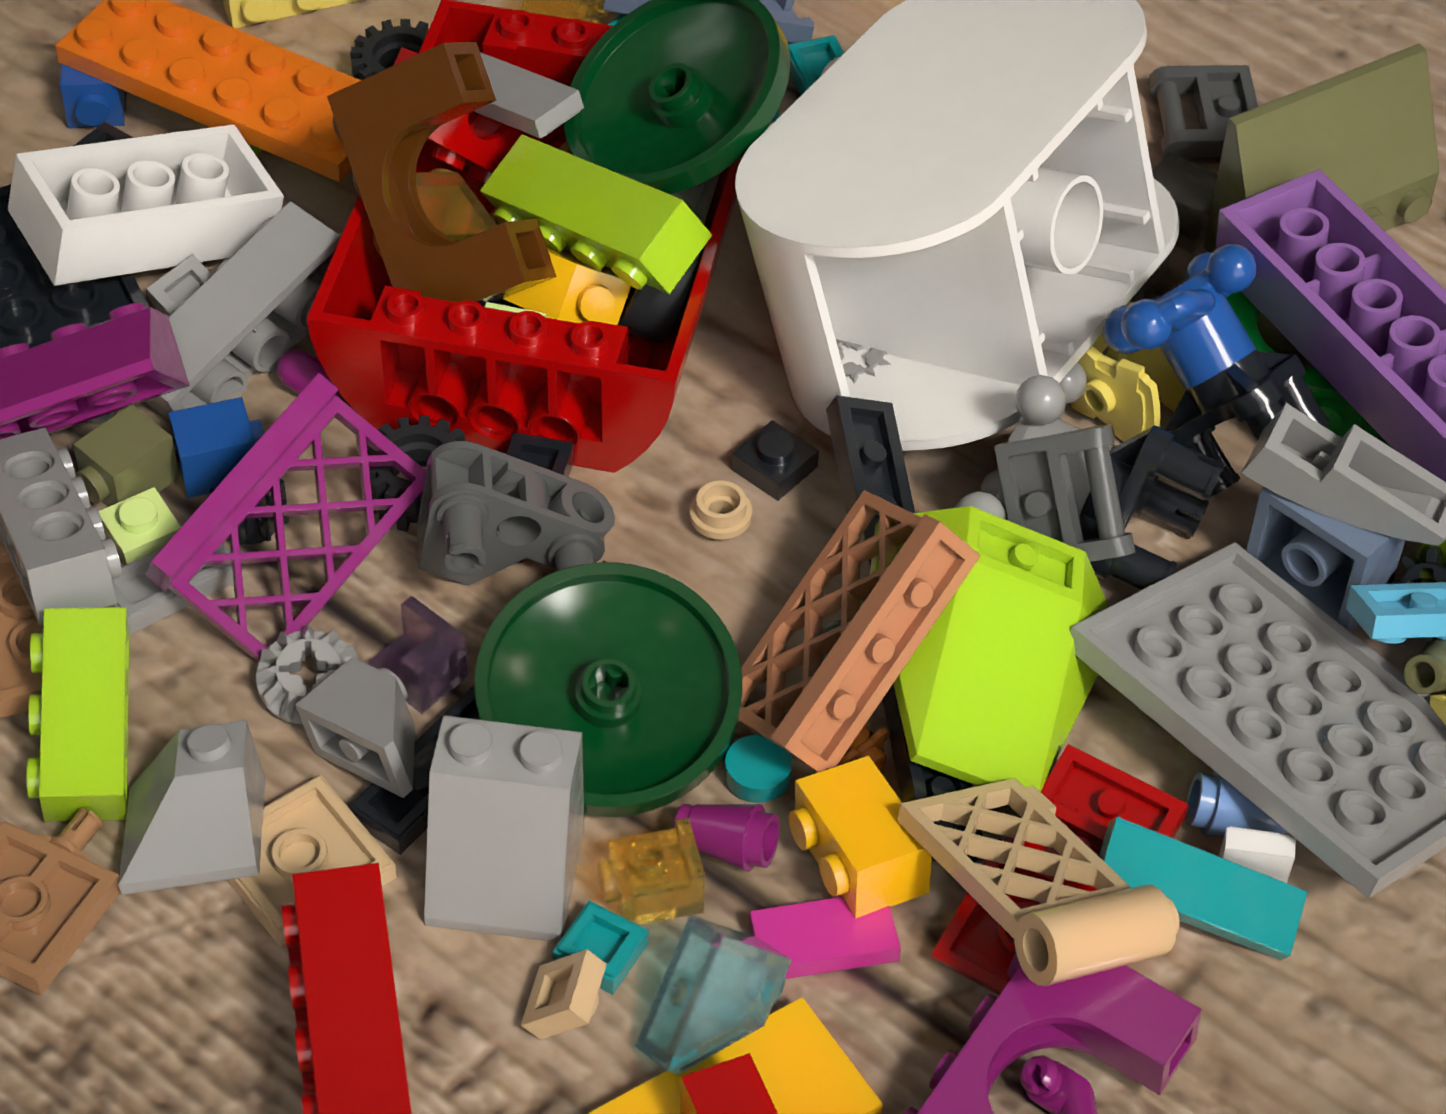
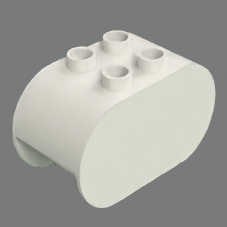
M906 0L885 13L841 57L831 60L824 68L820 78L775 122L770 123L765 132L747 149L736 174V195L791 394L799 411L812 425L831 436L826 409L836 395L893 403L902 451L929 450L961 445L980 440L1011 427L1021 417L1016 407V394L1020 385L1029 377L1037 375L1053 377L1060 383L1102 334L1107 315L1114 308L1126 305L1166 259L1178 239L1179 217L1175 201L1166 188L1153 178L1133 65L1141 55L1147 39L1145 16L1136 0ZM836 339L862 345L864 349L856 351L842 345L844 358L841 360ZM870 348L888 353V355L883 356V359L892 365H877L873 368L876 377L863 373L858 375V379L853 383L850 376H845L843 369L845 363L853 362L856 365L860 364L863 368L868 367L865 363L864 354L870 351Z

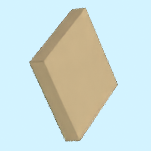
M320 774L264 806L259 875L228 879L227 881L277 945L282 947L286 942L281 905L295 903L292 874L379 862L382 887L396 879L397 874L395 863Z

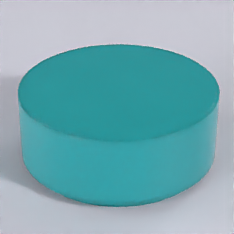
M761 735L745 736L734 742L728 749L725 757V781L728 788L737 797L749 802L763 803L780 797L788 789L792 773V757L790 753Z

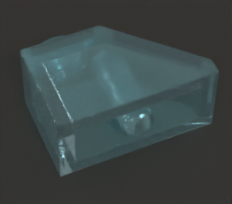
M690 914L635 1043V1047L667 1071L677 1074L682 1073L765 1025L773 1004L783 992L785 976L792 959L757 937Z

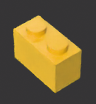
M870 756L795 780V810L789 813V825L796 844L801 850H810L819 864L821 878L827 891L833 897L838 895L843 897L855 919L889 905L892 907L930 893L932 856L897 821L900 803L902 802Z

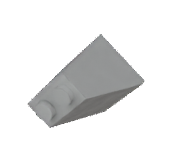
M443 715L429 772L424 922L426 926L560 942L564 934L585 829L582 732Z

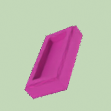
M843 897L753 910L749 913V926L763 983L900 961L901 946L890 905L856 919Z

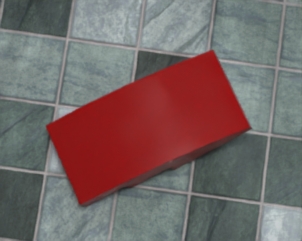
M1069 744L1065 747L1041 790V793L1057 807L1055 816L1098 856L1108 824L1116 817L1174 839L1188 815V803ZM1006 837L1005 840L1000 838L998 840L1013 844L1015 838ZM1027 841L1023 845L1024 847L1060 855L1051 847ZM986 860L983 864L1002 870L1005 867V864ZM1015 867L1014 873L1053 882L1055 878L1054 876ZM1065 879L1063 882L1065 886L1089 892L1097 890L1093 886ZM967 892L931 953V959L1000 995L1011 979L1007 976V971L1016 954L1015 939ZM1006 894L1020 909L1043 904Z

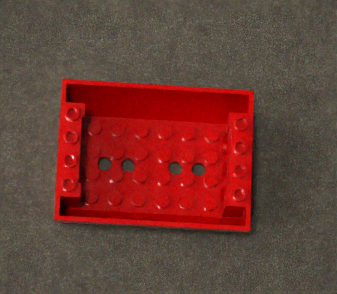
M441 0L419 54L442 43L477 42L481 53L570 87L575 74L589 51L613 25L531 13L524 10H512L455 0ZM564 123L557 127L549 144L557 149L567 141ZM425 142L416 166V188L421 206L433 225L445 235L459 241L471 237L470 232L495 209L480 192L484 184L469 177L474 168L473 166L465 163L463 170L460 171L432 158L430 154L434 146ZM742 157L720 173L704 224L712 236L700 252L695 278L682 311L672 330L662 342L653 343L628 333V327L597 321L575 323L546 318L534 311L516 313L487 308L470 300L452 302L421 296V291L392 287L384 261L375 249L373 229L363 200L358 196L306 318L310 339L316 355L328 378L338 388L341 396L362 418L378 431L379 427L386 423L393 430L398 429V418L408 416L410 425H418L419 415L430 416V426L435 427L440 418L449 421L450 432L459 427L465 433V441L470 440V442L504 454L507 453L514 432L574 443V462L572 466L615 473L636 460L652 445L669 418L737 198L735 180ZM504 299L493 302L495 304L525 309Z

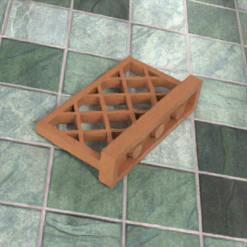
M864 490L741 667L742 700L738 721L790 753L817 773L836 767L981 555L940 521L926 514L921 518ZM876 514L879 515V534L860 543V537ZM904 543L902 548L897 553V546ZM879 555V571L860 579V564ZM842 573V588L823 597V590L832 577ZM866 598L862 606L859 608V601ZM841 610V626L822 634L823 618ZM804 627V643L786 651V644L796 630ZM828 653V655L822 662V655ZM803 664V681L785 689V672ZM767 681L766 698L744 708L743 706L756 687ZM791 707V709L788 711V713H787L786 716L784 717V710H786V709H788V708Z

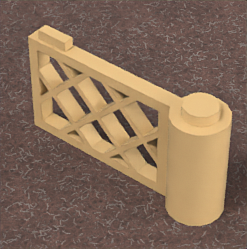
M1016 778L900 803L897 821L1015 939L1016 954L1021 968L1029 980L1036 985L1048 986L1162 956L1172 950L1176 941V934L1179 930V915L1172 900L1152 884L1136 887L1128 885L1055 816L1057 807L1035 786L1024 787ZM1009 805L1020 817L988 809ZM942 820L966 826L965 831L937 825L934 822ZM978 829L1015 839L1012 844L976 835L975 832ZM1027 841L1051 847L1060 855L1024 847L1023 845ZM967 855L1005 864V867L1002 870L974 863ZM1015 867L1054 876L1055 878L1053 882L1014 873ZM1065 879L1093 886L1097 890L1089 892L1065 886L1063 882ZM1006 894L1043 904L1020 909Z

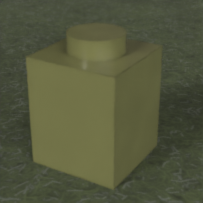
M133 404L73 443L79 470L75 475L76 477H82L89 500L95 504L103 502L109 507L153 487L159 493L180 478L173 437Z

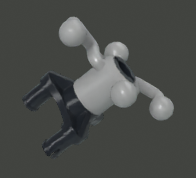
M1077 362L1060 383L1053 377L1037 375L1029 377L1020 385L1016 394V407L1021 417L1008 442L1080 429L1061 420L1066 404L1075 402L1085 392L1087 374L1080 363ZM1156 425L1118 446L1114 444L1109 445L1124 529H1126L1133 516L1140 518L1141 514L1144 513L1193 538L1201 518L1209 505L1208 499L1226 463L1218 462L1173 441L1175 434ZM1083 451L1067 453L1083 540L1100 538ZM997 468L986 475L981 483L980 491L967 494L959 501L956 507L973 506L1008 520L999 469ZM1159 477L1166 479L1178 486H1181L1193 493L1202 496V499L1204 500H1201L1191 494H1188L1158 479ZM1135 544V553L1090 562L1096 576L1106 580L1108 575H1111L1140 590L1174 574L1178 564L1173 560L1169 561Z

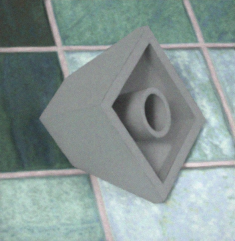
M247 720L207 724L201 727L179 730L130 787L118 884L122 895L259 875L266 778Z

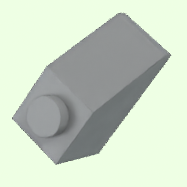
M352 657L295 704L316 755L402 798L413 790L415 725L405 701L407 699L406 688L392 671L386 668L377 669Z

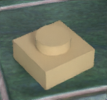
M588 949L540 965L521 1026L542 1040L589 1024L599 1003L598 992L607 964Z

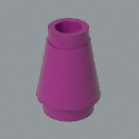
M683 803L675 817L673 838L676 844L686 845L688 848L750 872L754 866L767 868L771 864L779 840V818L776 814L765 812L761 804L690 805Z

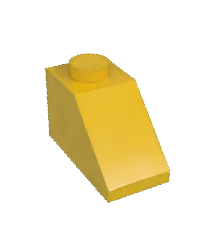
M547 247L557 277L503 298L527 310L546 313L547 318L575 323L597 321L618 325L631 286L621 280L612 269L606 266L598 272L583 264L572 253L566 251L559 253Z

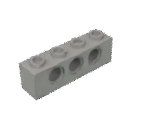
M46 427L0 439V537L39 626L44 625V608H104L117 604L112 578L122 576L118 552L113 539H106L96 506L91 507L85 484L81 476L76 477L74 466L67 447L56 449Z

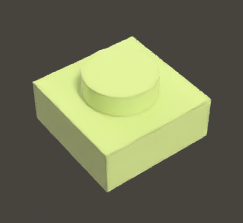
M155 487L98 511L106 538L113 539L118 556L124 565L164 547L181 528V525Z

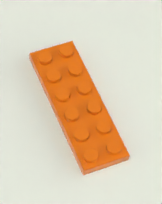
M103 0L55 44L58 62L206 126L218 127L234 124L248 144L337 182H341L352 170L343 142L338 138L334 130L333 113L327 96L361 81L357 78L169 0Z

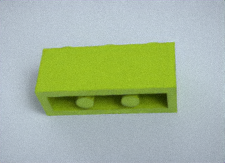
M126 607L44 608L43 633H31V672L42 673V694L29 696L30 735H41L40 757H28L27 794L28 799L39 798L44 822L71 821L79 808L87 809V814L89 811H92L101 821L126 820L128 806L130 633Z

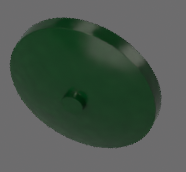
M650 0L620 19L598 40L574 76L570 87L579 90L584 108L564 122L565 136L572 154L667 194H674L693 188L713 178L745 154L747 149L765 132L782 103L790 74V51L783 30L766 6L759 0Z
M616 562L582 564L559 570L535 581L519 592L499 612L485 635L477 658L475 669V704L478 720L582 732L584 815L596 817L636 815L666 806L683 797L704 781L720 763L733 739L740 714L742 700L741 665L735 644L721 618L702 597L685 584L666 574L638 565Z

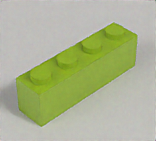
M521 134L480 190L497 209L493 214V218L499 224L537 218L546 247L559 253L567 249L583 264L598 272L606 266L612 269L621 280L638 290H641L647 284L670 294L712 236L682 199Z

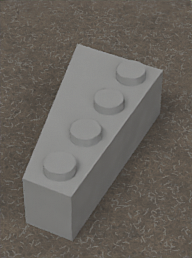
M291 201L274 217L266 220L258 232L232 257L223 261L216 272L194 294L179 303L173 314L169 316L190 386L147 400L144 403L170 422L168 412L238 398L246 392L247 379L258 371L270 374L275 372L278 361L284 353L304 338L308 337L310 339L306 318L341 236Z

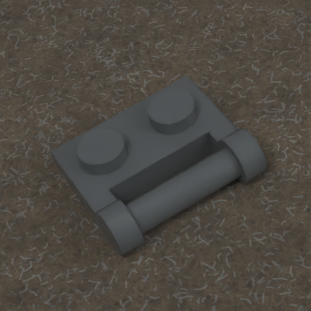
M1249 65L1163 66L1155 69L1148 78L1150 93L1158 101L1165 135L1161 140L1163 159L1166 163L1173 166L1185 165L1194 158L1221 157L1229 118L1258 107ZM1181 93L1194 94L1201 129L1186 130L1180 101Z
M1099 425L1070 432L1001 443L994 446L1008 521L1083 550L1087 553L1090 562L1135 553L1132 533H1125L1109 445L1115 444L1112 425ZM1083 451L1100 538L1083 540L1067 453Z

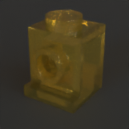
M689 818L675 820V828L608 840V861L597 863L598 879L604 903L616 902L620 916L638 925L704 913L705 873Z

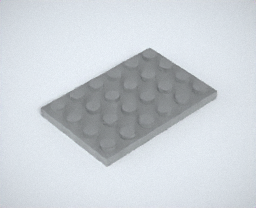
M1236 542L1072 626L1070 633L1074 639L1075 655L1368 899L1446 848V726L1430 707L1431 695L1419 694L1410 689L1401 671Z

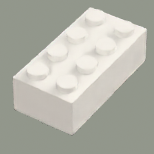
M233 124L15 154L8 211L50 280L56 286L174 267L192 254L200 262L230 258L258 232L266 220L274 217L282 209L284 195Z

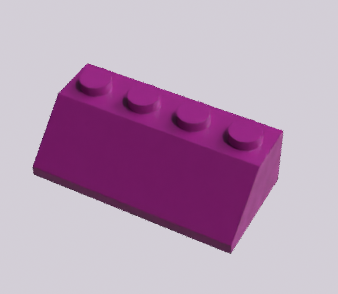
M134 303L112 310L108 314L110 321L88 328L87 324L78 323L59 328L50 334L52 341L30 348L29 344L23 343L1 348L0 439L45 427L48 433L52 434L127 408L131 404L136 405L190 386L168 315L152 307L146 308L144 303Z

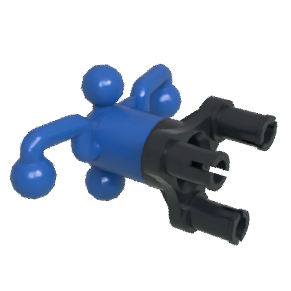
M1225 244L1218 247L1212 253L1204 252L1196 255L1186 268V280L1153 300L1142 299L1133 302L1130 306L1123 305L1114 308L1107 315L1103 325L1105 341L1114 351L1132 354L1142 349L1152 350L1158 347L1161 348L1186 390L1165 430L1175 434L1173 441L1218 462L1226 463L1210 497L1219 494L1241 479L1211 433L1216 429V425L1235 417L1239 423L1246 420L1258 440L1264 428L1286 403L1324 427L1331 424V420L1329 417H1326L1302 377L1307 372L1297 355L1258 351L1226 297L1233 293L1244 291L1252 284L1256 276L1257 266L1254 255L1247 248L1238 244Z

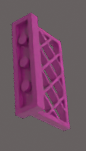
M320 373L312 379L152 559L146 573V577L166 592L170 589L258 663L260 662L262 649L268 648L248 632L245 608L282 606L284 633L290 634L301 631L306 624H309L417 499L423 489L426 470L337 397L338 388ZM334 418L356 435L358 456L323 458L320 434ZM312 444L313 459L298 460ZM367 445L379 455L368 456ZM393 466L413 483L400 498L372 500L369 467ZM359 468L362 500L327 502L324 470ZM314 470L317 503L282 505L279 480L285 473ZM271 491L272 506L256 507ZM388 510L375 526L374 511ZM363 511L366 531L364 540L359 545L332 547L328 513ZM319 514L322 547L286 550L283 516ZM273 517L276 550L240 553L238 527L246 518ZM229 538L231 553L215 554ZM349 556L334 573L333 557ZM323 558L326 584L317 593L290 594L287 560ZM278 561L281 595L244 598L241 563ZM232 564L235 598L209 600L193 587L190 581L204 566ZM308 604L293 621L292 605ZM236 609L237 622L222 610Z

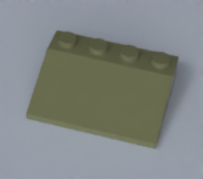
M1420 43L1230 117L1203 246L1206 251L1212 253L1216 249L1220 209L1318 169L1326 174L1384 231L1406 222H1415L1425 214H1428L1439 175V163L1427 50Z

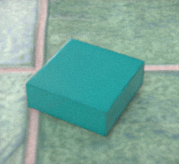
M588 901L552 951L553 961L588 949L607 964L600 989L614 995L649 944V930Z

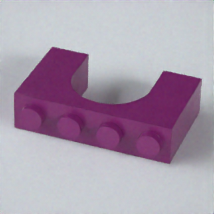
M1015 954L1007 971V976L1011 979L998 998L988 994L983 999L969 1024V1032L973 1034L959 1054L949 1050L944 1055L929 1083V1087L933 1089V1092L919 1111L914 1107H910L904 1114H994L988 1096L1000 1073L1017 1058L1044 1048H1070L1087 1053L1160 1095L1197 1039L1202 1009L1126 965L1048 986H1038L1029 980L1021 968L1017 954Z

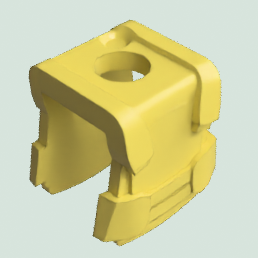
M1128 302L1126 305L1130 306L1133 302ZM1102 332L1078 361L1087 374L1086 389L1082 396L1075 402L1070 403L1074 410L1085 416L1097 417L1105 424H1111L1114 435L1125 442L1153 425L1160 427V402L1175 412L1186 390L1160 347L1152 350L1142 349L1132 354H1124L1114 351L1109 346L1108 352L1104 356L1102 352L1109 345L1106 343Z

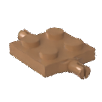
M79 808L58 837L31 834L6 821L0 824V977H4L39 995L44 993L121 893L118 886L119 874L89 861L81 852L103 826L100 818L92 811H89L87 814V809Z

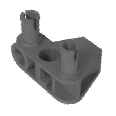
M468 441L449 442L440 445L431 452L427 460L417 517L419 569L469 586L525 558L554 567L556 572L568 567L596 563L605 552L604 536L614 526L615 515L613 508L602 493L584 482L477 443Z

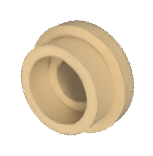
M724 480L712 481L701 487L691 501L690 521L693 527L706 537L719 540L731 539L741 535L750 526L752 521V505L743 489L737 484Z

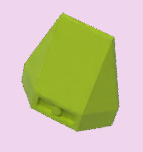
M973 506L913 513L921 518L926 514L940 521L981 556L893 683L910 761L977 786L1016 778L1024 787L1035 786L1041 792L1098 676L1085 662L1075 655L1074 639L1070 633L1072 626L1109 607L1087 553ZM879 521L875 526V535L879 534ZM904 543L897 546V553L902 548ZM879 555L871 559L870 574L879 571Z

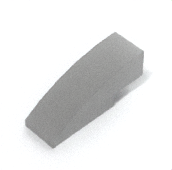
M1286 403L1262 431L1241 474L1288 500L1316 513L1360 529L1439 546L1446 539V482L1355 424L1341 438Z

